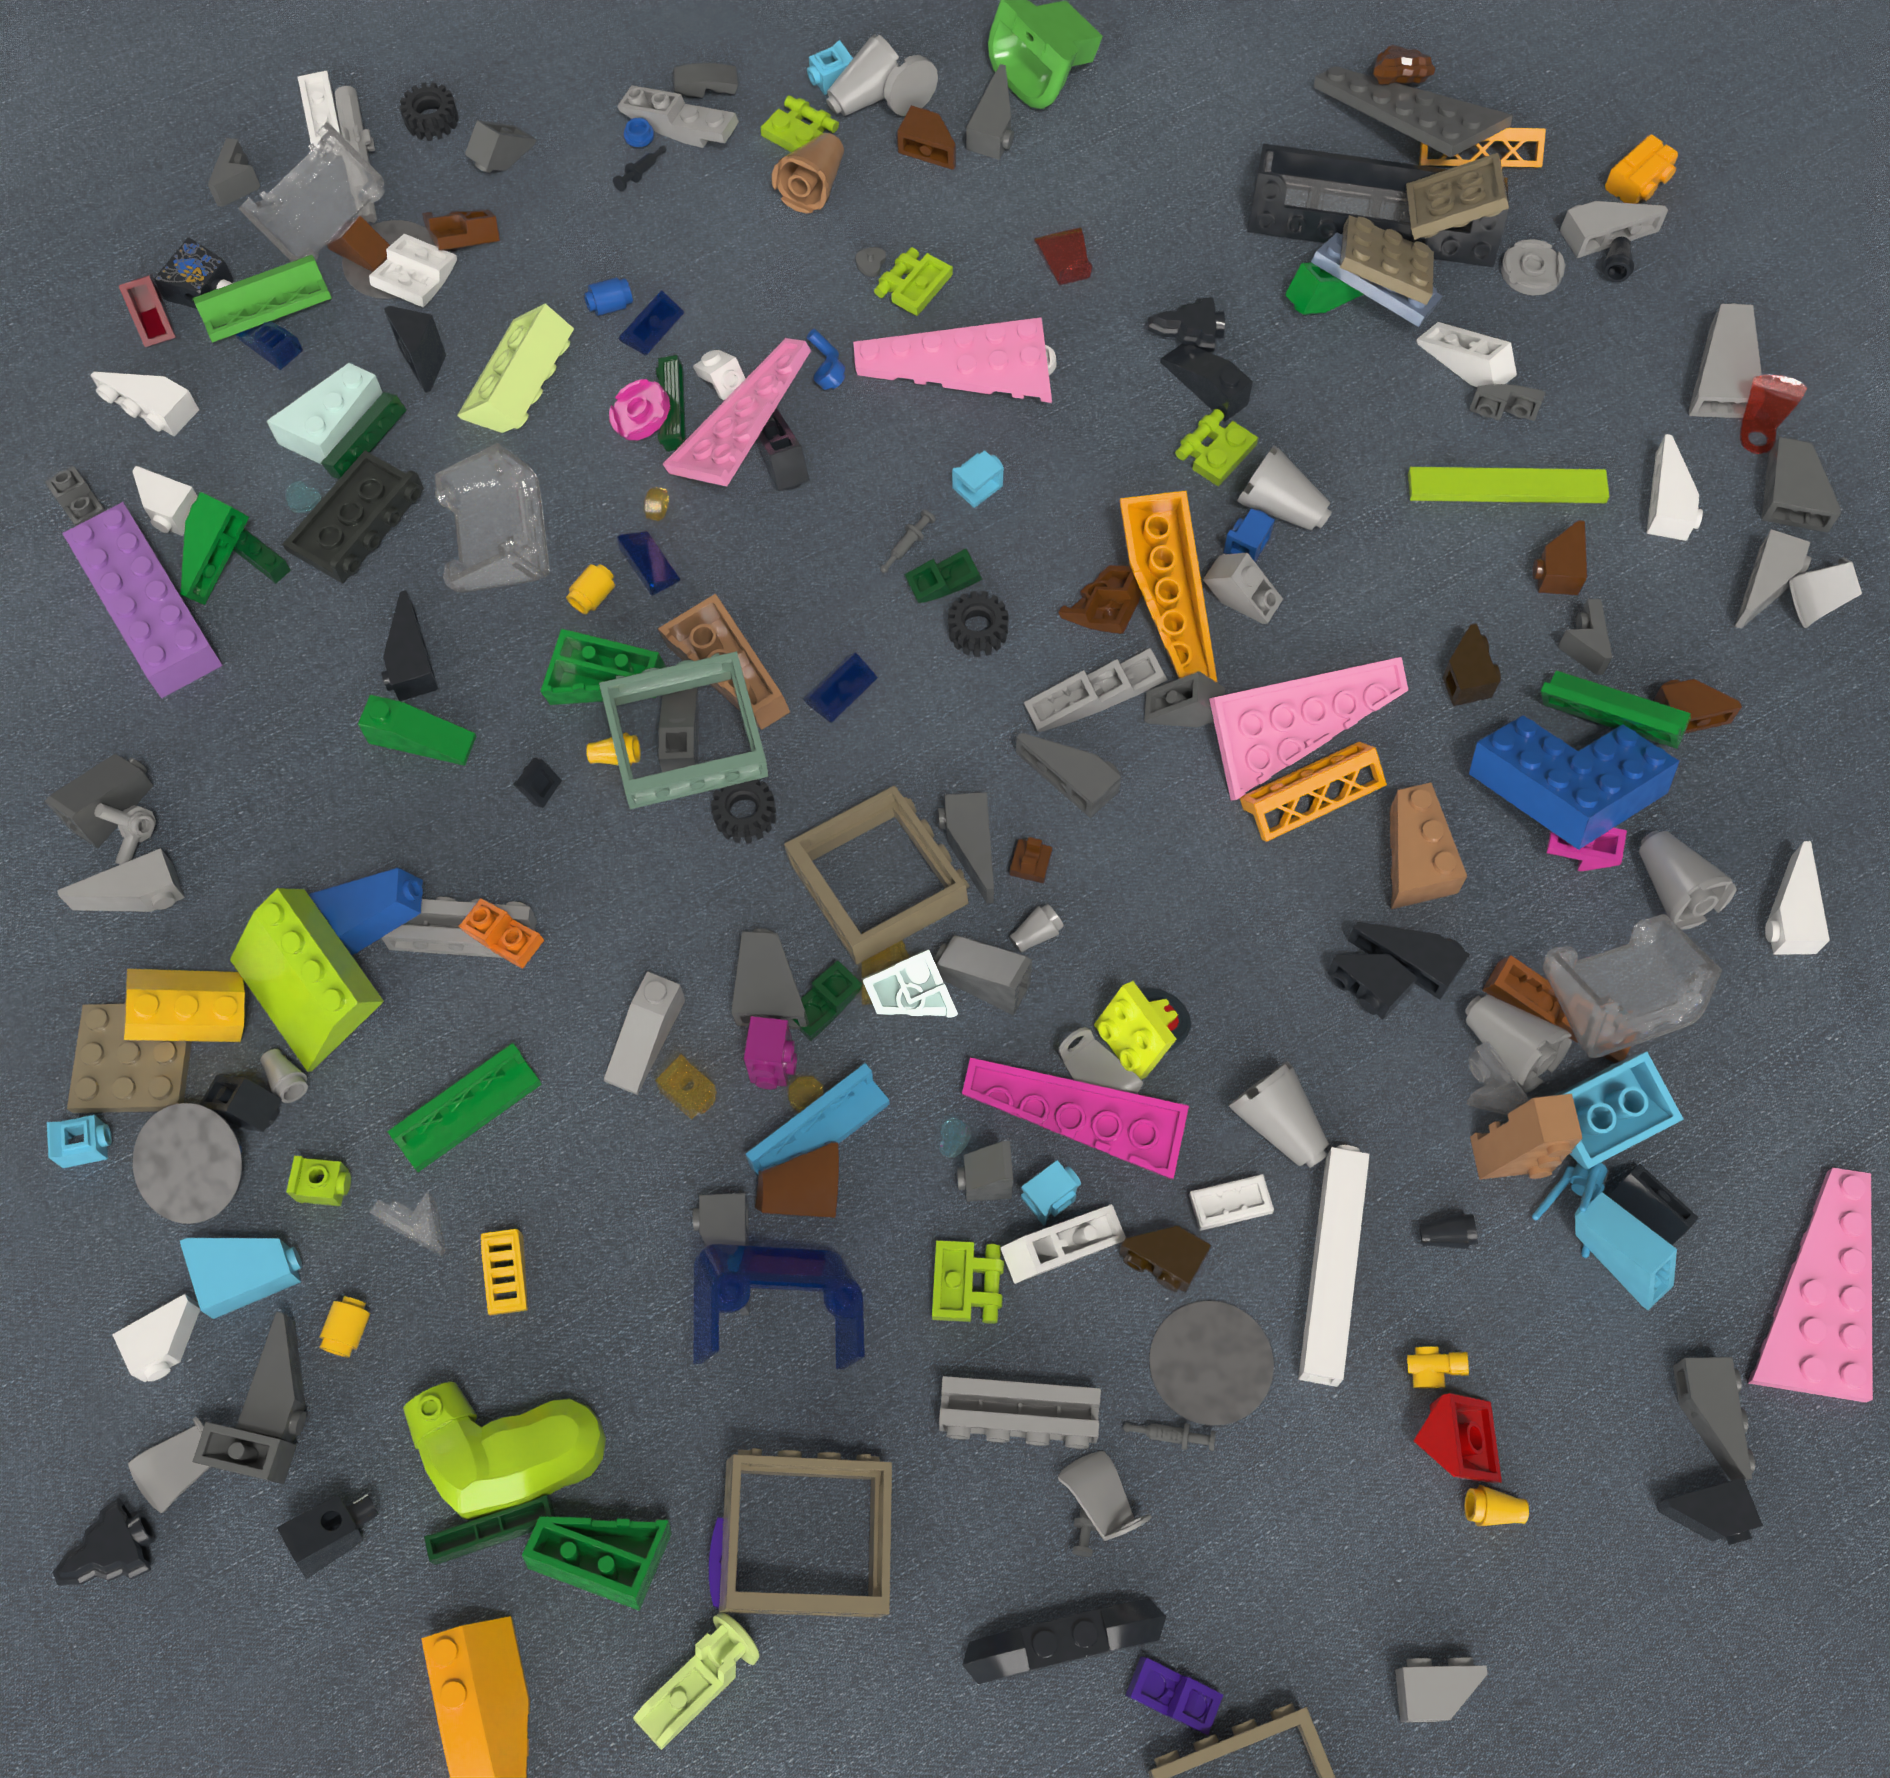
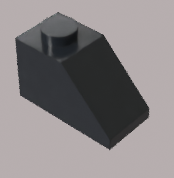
M216 1075L199 1105L211 1109L224 1120L244 1129L264 1132L276 1120L279 1113L277 1108L282 1099L247 1078Z
M1743 1477L1669 1498L1656 1504L1659 1513L1712 1542L1726 1538L1728 1545L1752 1539L1750 1530L1763 1526Z

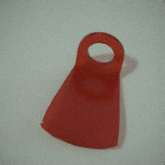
M1081 227L1034 238V242L1041 249L1059 285L1090 278L1092 264L1087 258L1085 239Z
M1764 374L1755 376L1742 419L1740 433L1742 446L1755 454L1769 452L1775 444L1778 426L1801 401L1807 387L1798 380L1783 375ZM1752 432L1762 433L1766 437L1767 443L1763 446H1756L1749 441L1748 436Z

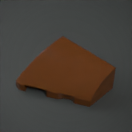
M490 210L451 211L445 216L433 217L432 212L422 213L428 233L438 250L500 241L496 216Z
M1109 565L1093 583L1086 585L1080 591L1082 598L1071 608L1065 605L1062 606L1058 613L1062 619L1089 629L1123 634L1141 599L1142 592L1130 566Z
M828 1141L824 1143L825 1146L806 1154H797L790 1157L787 1162L779 1165L773 1164L759 1170L755 1208L761 1213L836 1218L839 1178L838 1142Z

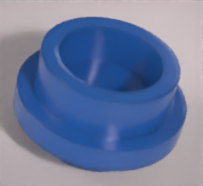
M633 118L626 124L624 138L630 146L644 147L652 142L654 131L647 120Z

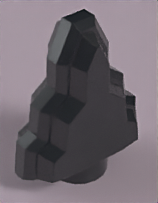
M1213 297L1197 298L1194 303L1183 304L1176 311H1163L1148 317V331L1162 337H1175L1184 345H1193L1207 352H1214L1216 347L1215 339L1224 338L1225 312L1216 311Z
M117 1498L100 1510L99 1520L85 1530L82 1544L67 1552L52 1573L57 1585H80L97 1576L108 1581L123 1575L129 1579H134L151 1571V1561L146 1546L155 1542L153 1529L141 1512L132 1516L121 1499Z

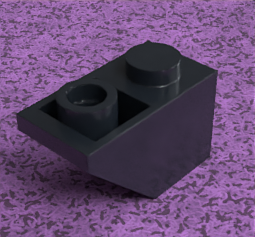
M1390 954L1337 955L1332 960L1327 972L1339 989L1343 991L1348 990L1359 999V1003L1365 1011L1372 1015H1378L1382 1020L1411 991L1418 978Z

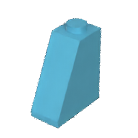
M1603 1192L1590 1201L1586 1212H1581L1579 1208L1575 1213V1235L1641 1306L1649 1310L1674 1286L1677 1249Z
M185 1238L180 1240L200 1310L212 1319L301 1283L298 1269H301L303 1266L299 1253L295 1247L290 1248L279 1238Z

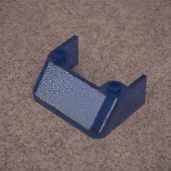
M712 1244L704 1248L697 1255L694 1262L693 1364H702L719 1352V1313H734L742 1309L749 1300L750 1288L823 1292L824 1304L827 1310L835 1316L836 1369L844 1370L865 1357L863 1293L843 1258L836 1252L829 1250Z

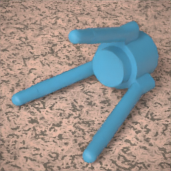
M1578 1162L1575 1168L1567 1166L1563 1177L1532 1214L1533 1220H1538L1547 1211L1569 1183H1572V1190L1582 1196L1579 1210L1586 1212L1590 1200H1594L1604 1191L1605 1186L1603 1182L1608 1173L1606 1166L1601 1162L1589 1169H1584ZM1583 1244L1581 1254L1582 1257L1587 1258L1589 1257L1590 1250Z

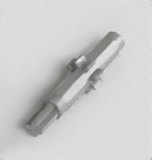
M342 86L335 91L341 134L334 136L336 148L339 150L340 157L345 156L349 181L352 195L356 199L358 216H361L367 223H375L377 221L373 200L375 192L368 151H375L374 142L370 130H364L356 89L351 86Z

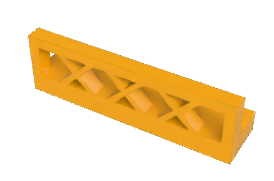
M1506 128L1481 141L1487 142L1483 147L1479 143L1474 145L1478 151L1469 160H1463L1459 154L1454 155L1455 159H1446L1448 156L1445 154L1439 159H1427L1428 145L1421 142L1419 165L1460 166L1475 161L1481 154L1484 157L1489 156L1485 150L1493 142H1502L1509 150L1500 159L1502 167H1542L1546 129ZM1509 142H1518L1513 147L1509 144ZM1524 142H1536L1535 161L1523 160L1516 150ZM1510 155H1513L1516 160H1506V159H1507Z
M1357 742L1240 797L1243 810L1254 815L1261 839L1267 842L1386 786L1387 783L1376 747ZM1370 765L1374 780L1364 785L1355 783L1360 769ZM1336 780L1345 782L1338 797L1332 800L1324 797L1331 782ZM1310 794L1315 797L1308 811L1302 814L1294 811L1301 796ZM1276 808L1283 810L1284 814L1279 825L1269 829L1264 814Z

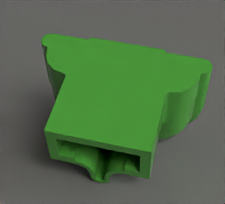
M1000 0L988 39L989 58L995 72L1000 64L1006 65L1008 88L1023 103L1031 108L1044 109L1054 103L1066 83L1072 66L1093 62L1103 36L1066 0L1039 6L1034 5L1028 0Z

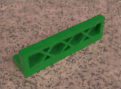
M1557 670L1551 682H1544L1541 689L1544 706L1615 729L1625 725L1645 739L1678 749L1691 719V713Z
M512 1043L387 1132L402 1150L414 1169L420 1172L542 1084L525 1062L520 1051Z

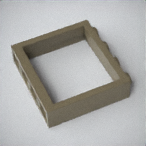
M895 785L784 844L790 865L856 965L969 904L966 889L970 885L965 880L963 871L953 868L951 865L952 859L946 847L942 843L936 844L933 839V831L925 819L919 820L915 814L917 812L911 798L903 797ZM895 817L945 889L861 934L812 861Z
M738 1449V1454H733L726 1460L719 1613L874 1618L889 1615L892 1462H880V1457L871 1456V1454L856 1455V1460H841V1454L835 1452L817 1453V1458H802V1452L796 1450L778 1451V1456H762L761 1449ZM741 1473L871 1480L868 1596L736 1592Z
M1293 1703L1271 1711L1270 1714L1273 1720L1257 1726L1255 1719H1251L1231 1727L1234 1736L1221 1742L1218 1741L1216 1734L1194 1742L1193 1746L1196 1752L1180 1758L1178 1750L1154 1759L1157 1767L1148 1771L1150 1778H1170L1298 1726L1318 1778H1335V1775L1307 1707L1296 1711Z

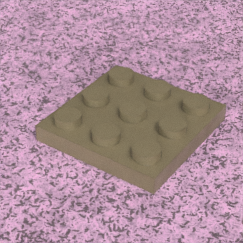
M1499 153L1406 184L1410 223L1414 240L1421 237H1432L1439 233V231L1451 227H1463L1472 220L1484 216L1493 217L1503 210L1509 209Z
M1349 215L1343 227L1340 268L1427 305L1433 295L1434 251L1422 242L1416 241L1413 243L1404 239L1394 230L1387 229L1385 231L1378 228L1367 218H1355Z
M125 1004L83 1005L67 1109L72 1113L155 1112L174 1104L184 1103L192 1041L124 1040Z

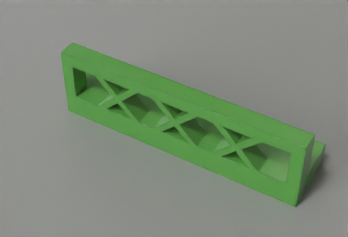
M313 255L193 298L212 343L332 299Z

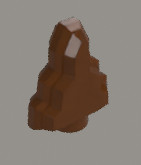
M1391 45L1384 52L1378 54L1373 74L1378 79L1379 84H1391L1394 82L1423 83L1428 77L1434 75L1435 67L1432 64L1431 57L1422 54L1417 49L1408 50Z

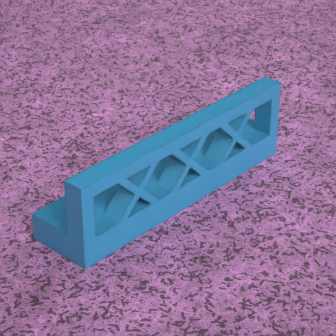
M864 1063L747 1152L746 1157L754 1173L759 1177V1170L773 1164L779 1165L787 1162L790 1157L797 1154H806L825 1146L824 1143L828 1141H835L839 1144L890 1105L887 1096L873 1081L872 1070Z

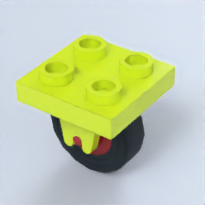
M1131 981L1122 985L1094 1026L1099 1031L1102 1039L1107 1042L1118 1057L1125 1070L1133 1071L1142 1080L1150 1074L1166 1052L1174 1051L1187 1039L1191 1028V1019L1185 1005L1176 996L1158 989L1141 992L1135 982Z

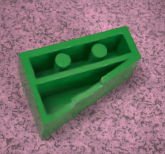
M561 629L540 692L549 705L603 702L599 683L614 680L616 676L627 677L640 674L650 668H666V665L659 652Z
M539 1517L522 1557L527 1568L640 1611L672 1533L669 1520L637 1522L630 1521V1519L600 1521L576 1517Z

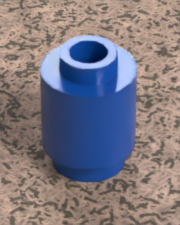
M615 277L588 285V292L584 293L585 303L589 312L594 311L597 316L625 309L626 305L633 303L632 293L625 278L619 280Z

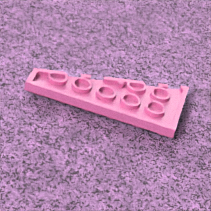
M1042 317L853 342L855 368L859 376L895 380L899 377L913 379L915 384L926 385L927 382L941 383L943 388L992 394L998 391L1012 393L1013 398L1024 399L1026 395L1040 397L1041 402L1052 403Z
M785 338L663 463L667 472L672 475L728 486L810 354L811 350L806 341Z
M1402 657L1210 698L1231 801L1239 799L1250 789L1264 783L1280 770L1294 764L1333 739L1332 737L1345 729H1349L1368 714L1377 711L1407 692L1408 686Z
M1831 1168L1826 1173L1813 1208V1216L1807 1231L1803 1234L1800 1242L1801 1248L1796 1261L1791 1266L1773 1314L1772 1325L1767 1338L1763 1340L1759 1351L1761 1353L1755 1369L1751 1372L1748 1383L1867 1403L1873 1400L1871 1173Z

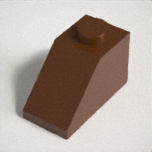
M911 105L897 131L898 153L954 170L956 167V144L941 116L930 110Z
M1578 520L1545 546L1540 559H1535L1533 579H1538V593L1579 595L1587 579L1585 521Z
M1678 679L1668 681L1660 687L1653 699L1654 702L1691 713V719L1684 734L1731 724L1742 708L1740 701L1696 679L1682 682Z

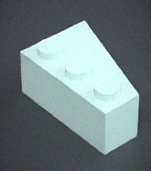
M348 363L268 419L267 423L279 445L321 464L323 459L327 457L383 392L376 375Z

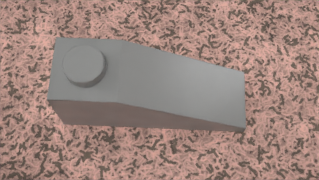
M1594 201L1584 205H1576L1567 210L1560 232L1576 258H1580L1610 248L1613 240L1617 237H1626L1632 241L1659 232L1668 209L1666 206Z
M1772 529L1769 531L1759 548L1735 627L1743 628L1790 587V578L1806 573L1811 562V557L1807 556L1810 546L1809 541Z
M161 848L57 890L59 897L72 910L152 912L157 909L169 908L176 901L185 898L174 865Z
M647 971L629 1007L604 1077L605 1082L633 1094H639L685 1002L680 984Z

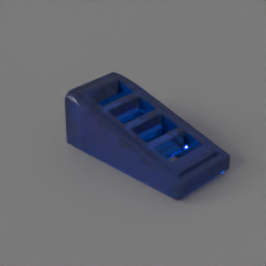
M271 321L235 334L240 341L279 370L283 369L303 351L295 335ZM267 331V333L258 340V338Z

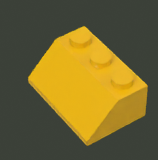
M127 969L124 1040L241 1042L244 1029L245 998L243 978L239 972Z

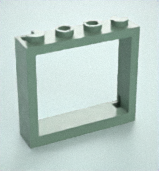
M737 651L723 655L716 653L710 658L697 661L684 660L675 666L662 669L650 668L640 674L627 677L616 676L614 680L599 683L630 809L768 777L767 762ZM732 679L751 752L633 779L616 706Z

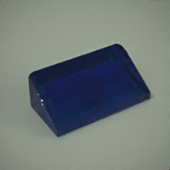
M661 290L618 339L646 356L685 312Z
M648 531L622 534L616 537L620 551L651 596L680 581L679 576Z
M855 652L839 663L803 700L827 721L832 723L878 677Z

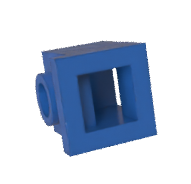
M1251 508L1245 519L1239 518L1233 530H1229L1223 553H1248L1256 562L1271 538L1275 519L1269 517L1261 510Z

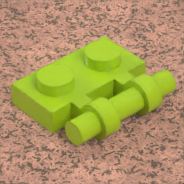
M789 95L784 101V106L791 111L786 113L778 108L760 127L762 137L793 152L822 134L825 129L835 133L839 122L832 119L831 114L822 109L818 111L810 107L809 102L802 98L796 99ZM805 117L812 121V123L808 125L801 120Z
M911 247L906 253H901L896 258L895 266L889 272L883 273L879 278V284L874 289V293L878 297L884 298L888 292H893L891 294L892 303L918 316L951 278L953 267L928 253L919 261L917 260L919 252ZM904 273L908 274L905 279L901 278Z
M1215 409L1210 415H1205L1198 422V428L1192 434H1187L1181 440V446L1176 450L1175 454L1183 461L1189 455L1196 458L1192 470L1219 487L1256 447L1258 437L1234 421L1224 429L1219 425L1224 419V414L1219 409ZM1207 436L1214 440L1208 447L1201 443Z
M936 1240L932 1320L971 1322V1307L983 1308V1323H998V1309L1002 1308L1003 1296L999 1294L1000 1275L1004 1273V1261L1000 1259V1245H986L985 1258H975L974 1242ZM973 1272L984 1274V1292H972Z

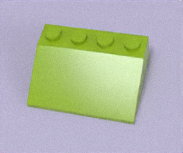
M277 888L253 912L230 958L234 967L307 1072L313 1071L384 1002L305 889Z

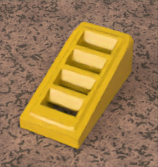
M518 1229L481 1234V1252L488 1315L527 1311L524 1238L522 1233ZM512 1245V1250L494 1252V1248ZM513 1260V1266L495 1268V1262ZM515 1276V1282L496 1284V1278ZM517 1291V1298L497 1300L496 1294Z

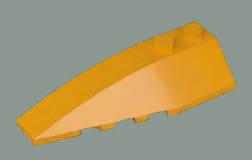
M1187 491L1120 498L1129 564L1178 678L1180 679L1200 671L1217 682Z
M509 1616L462 1625L421 1638L450 1778H527L530 1697L513 1618Z

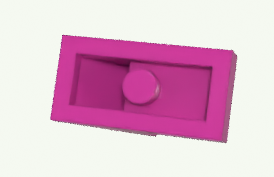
M1612 828L1580 850L1550 831L1546 853L1579 860L1577 871L1618 866L1622 863L1627 830Z

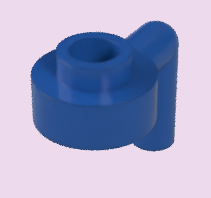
M812 329L806 338L826 356L825 362L821 364L814 375V381L824 390L829 388L835 389L845 379V365L839 360L838 350L816 329Z

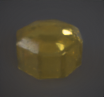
M652 487L647 491L643 508L647 519L660 521L665 518L669 502L667 489Z
M813 1076L798 1077L789 1086V1103L798 1113L824 1095L823 1085Z

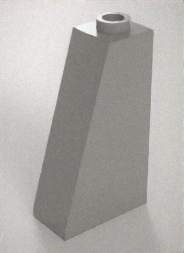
M1721 304L1710 325L1689 407V416L1754 419L1765 398L1753 305Z

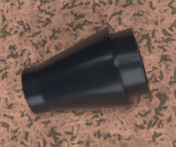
M1617 237L1613 240L1612 246L1602 264V271L1611 282L1625 281L1634 271L1631 241L1626 237Z
M1463 1211L1428 1223L1419 1224L1423 1247L1437 1246L1469 1249V1245L1478 1244L1473 1214L1464 1215Z

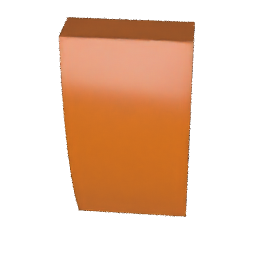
M481 898L459 925V928L470 937L522 969L544 942V939L538 932L513 920L506 911Z

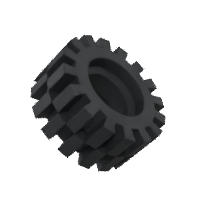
M426 82L421 83L422 88L418 89L416 85L411 87L413 92L411 93L407 90L404 93L405 98L401 97L400 110L405 126L413 137L417 135V138L423 140L424 136H426L427 141H433V136H437L438 140L442 139V133H445L447 136L451 134L450 128L455 129L457 127L456 122L459 121V117L450 90L446 91V87L440 85L438 88L437 83L431 82L430 87H427ZM429 109H438L431 114H421Z
M971 591L970 598L963 594L960 596V603L955 600L952 603V609H949L948 612L949 639L951 642L954 641V647L959 650L963 646V654L968 656L970 650H973L974 657H980V651H985L986 656L991 655L992 647L998 651L1001 648V642L1005 643L1008 634L1009 615L1008 610H1005V604L1003 601L998 603V597L994 594L988 599V592L982 591L981 597H977L976 591ZM981 616L989 619L991 626L987 630L978 632L968 629L965 623L971 617Z
M759 779L752 780L751 782L748 781L720 788L721 791L715 790L713 793L714 800H711L714 822L718 831H723L726 839L729 840L733 836L734 842L740 843L741 838H745L747 844L752 843V836L756 835L757 839L760 840L764 838L762 831L769 833L772 830L771 823L775 824L776 807L773 793L769 791V787L765 782L760 785ZM740 800H752L757 805V811L749 818L738 819L731 814V807Z

